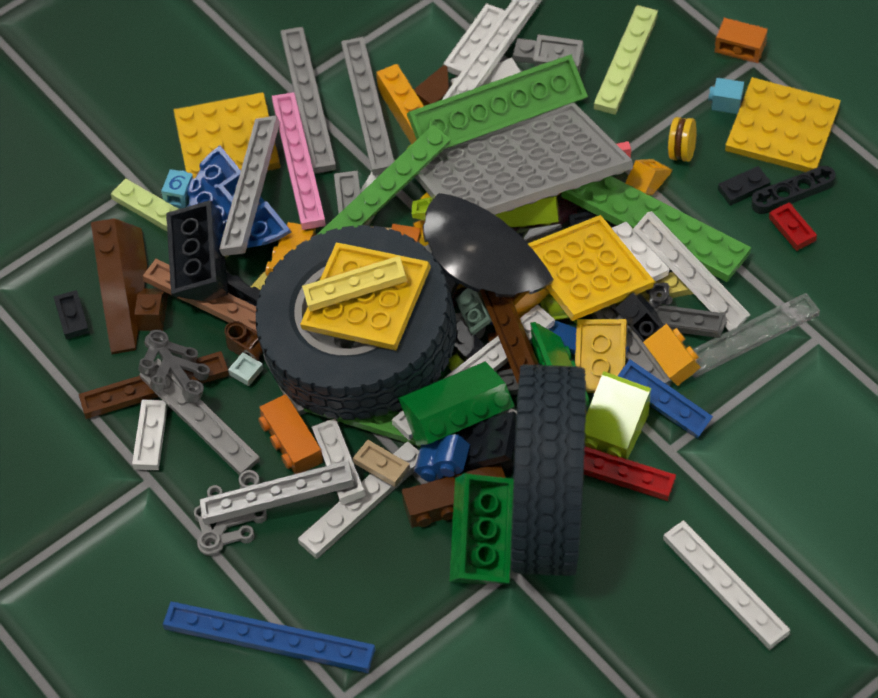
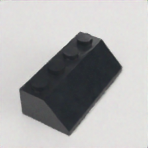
M211 200L166 213L171 295L205 302L227 296L225 256H222L219 250L223 237L222 214Z

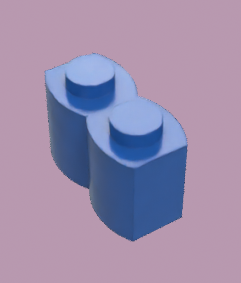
M448 435L430 444L421 445L414 471L425 481H434L443 476L452 477L457 475L464 469L470 444L459 435Z

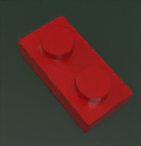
M790 203L769 213V219L796 251L816 241L817 234Z

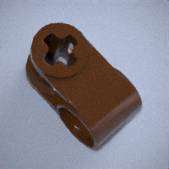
M233 321L227 324L225 327L227 348L239 356L245 353L260 362L259 358L262 356L263 351L257 332L240 321Z

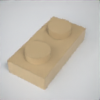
M369 440L365 442L353 457L354 464L394 487L398 485L410 470L408 462Z

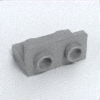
M538 35L533 59L534 66L536 67L572 54L579 72L583 41Z

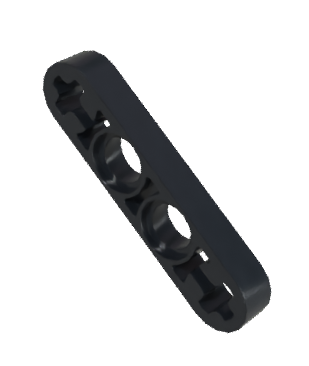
M820 166L758 190L752 195L751 208L758 214H766L787 203L792 204L828 190L834 185L836 173L829 166ZM804 182L809 184L810 188L801 189L798 187V184ZM786 191L789 193V196L780 197L777 195V192Z

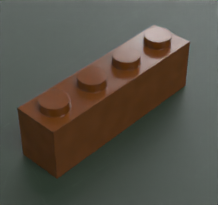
M501 463L465 472L467 474L506 478ZM464 473L402 490L403 504L411 528L425 527L432 522L453 519L455 478Z

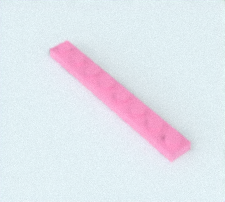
M295 93L272 96L275 115L280 122L279 133L301 228L304 230L326 226Z

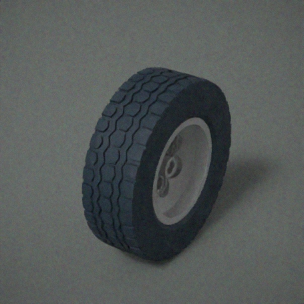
M370 225L346 226L339 230L336 228L326 231L325 234L315 235L309 241L305 240L297 245L295 250L292 249L284 255V259H280L273 267V272L270 271L265 279V285H262L257 300L255 312L257 336L274 379L281 389L298 405L307 410L310 408L311 412L321 416L325 414L329 418L339 419L341 417L343 420L359 418L361 420L372 418V416L379 417L388 414L391 410L394 412L401 409L402 406L398 398L435 383L441 376V371L444 372L454 350L457 328L456 315L443 270L434 256L418 241L416 242L406 234L402 235L399 231L387 230L385 227L374 226L372 228ZM336 242L424 260L430 263L431 268L397 350L302 330L300 323L308 307L302 286L320 280Z
M530 364L521 365L513 482L511 572L519 574L536 573V575L552 574L557 576L576 575L580 545L584 474L585 368Z

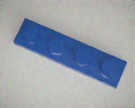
M629 359L618 374L621 378L651 388L650 406L697 439L713 418L712 415L631 359Z

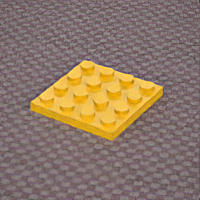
M752 77L728 137L725 151L802 172L818 168L841 100Z
M264 93L174 109L186 172L192 173L193 178H196L200 171V163L218 146L224 149L240 170L242 169L255 119L269 117ZM275 143L267 170L280 168Z
M601 215L528 243L554 279L546 289L572 321L620 302L633 292L639 294L651 289L655 283L654 279Z
M336 242L320 280L400 255ZM400 256L407 278L406 282L310 311L307 307L300 323L302 330L397 350L431 268L430 263L424 260Z

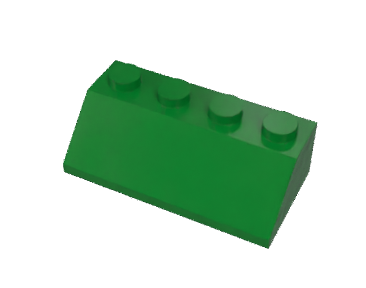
M536 322L530 323L532 349L539 365L576 367L575 361H570L569 347L564 346L560 336ZM586 391V406H588L589 399Z
M486 361L398 398L416 445L430 444L514 407L506 383Z
M467 473L455 478L449 582L468 584L510 583L514 479Z

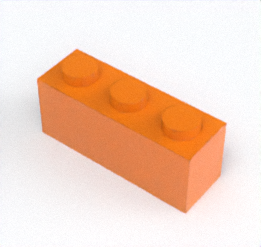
M287 394L259 407L261 417L258 418L259 423L264 431H269L271 434L270 440L275 450H281L283 454L281 457L287 469L292 468L293 472L298 474L323 463L321 448Z

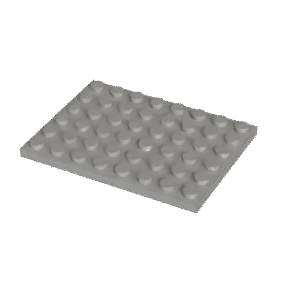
M573 102L442 150L415 178L432 199L438 193L456 196L477 204L495 215L504 211H512L516 207L525 204H533L537 200L553 197L570 189H577L591 182L601 181L603 178L614 174H622L624 171L632 169L633 163L632 159Z

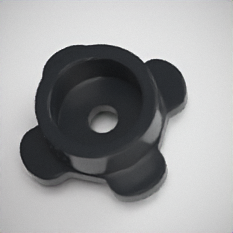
M656 283L653 288L646 290L650 298L649 303L653 308L663 304L668 306L672 303L673 298L669 295L670 286L668 283Z

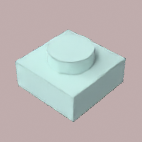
M242 353L228 369L230 376L249 386L263 370V364Z

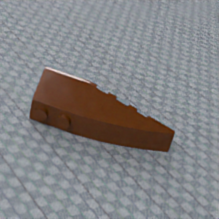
M115 218L91 222L111 354L135 351L139 333L135 318L137 294L145 289L143 275L148 269L142 229Z

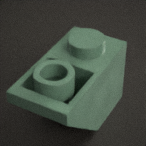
M467 288L455 297V301L471 334H476L492 322L480 291L476 292Z

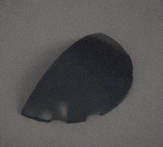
M438 193L429 204L423 225L424 241L429 243L432 255L439 263L443 272L459 284L476 292L484 289L495 292L496 297L510 298L515 297L517 293L529 291L530 294L539 292L553 282L554 279L547 267L528 243L515 230L491 212L463 198Z

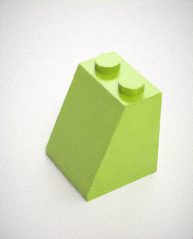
M604 371L586 414L585 446L628 460L649 416L651 388Z

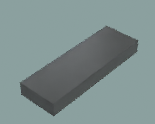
M658 305L654 308L663 325L667 324L672 330L677 328L681 333L720 338L727 320L726 313Z

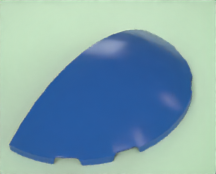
M218 146L200 163V171L196 178H191L187 193L189 196L188 206L209 200L212 201L222 214L224 234L241 170L224 149ZM261 196L247 248L272 243L291 233L288 226Z

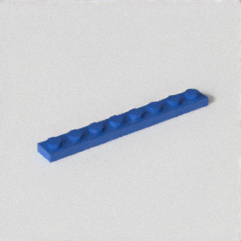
M172 601L163 622L165 630L365 673L369 672L375 652V645Z

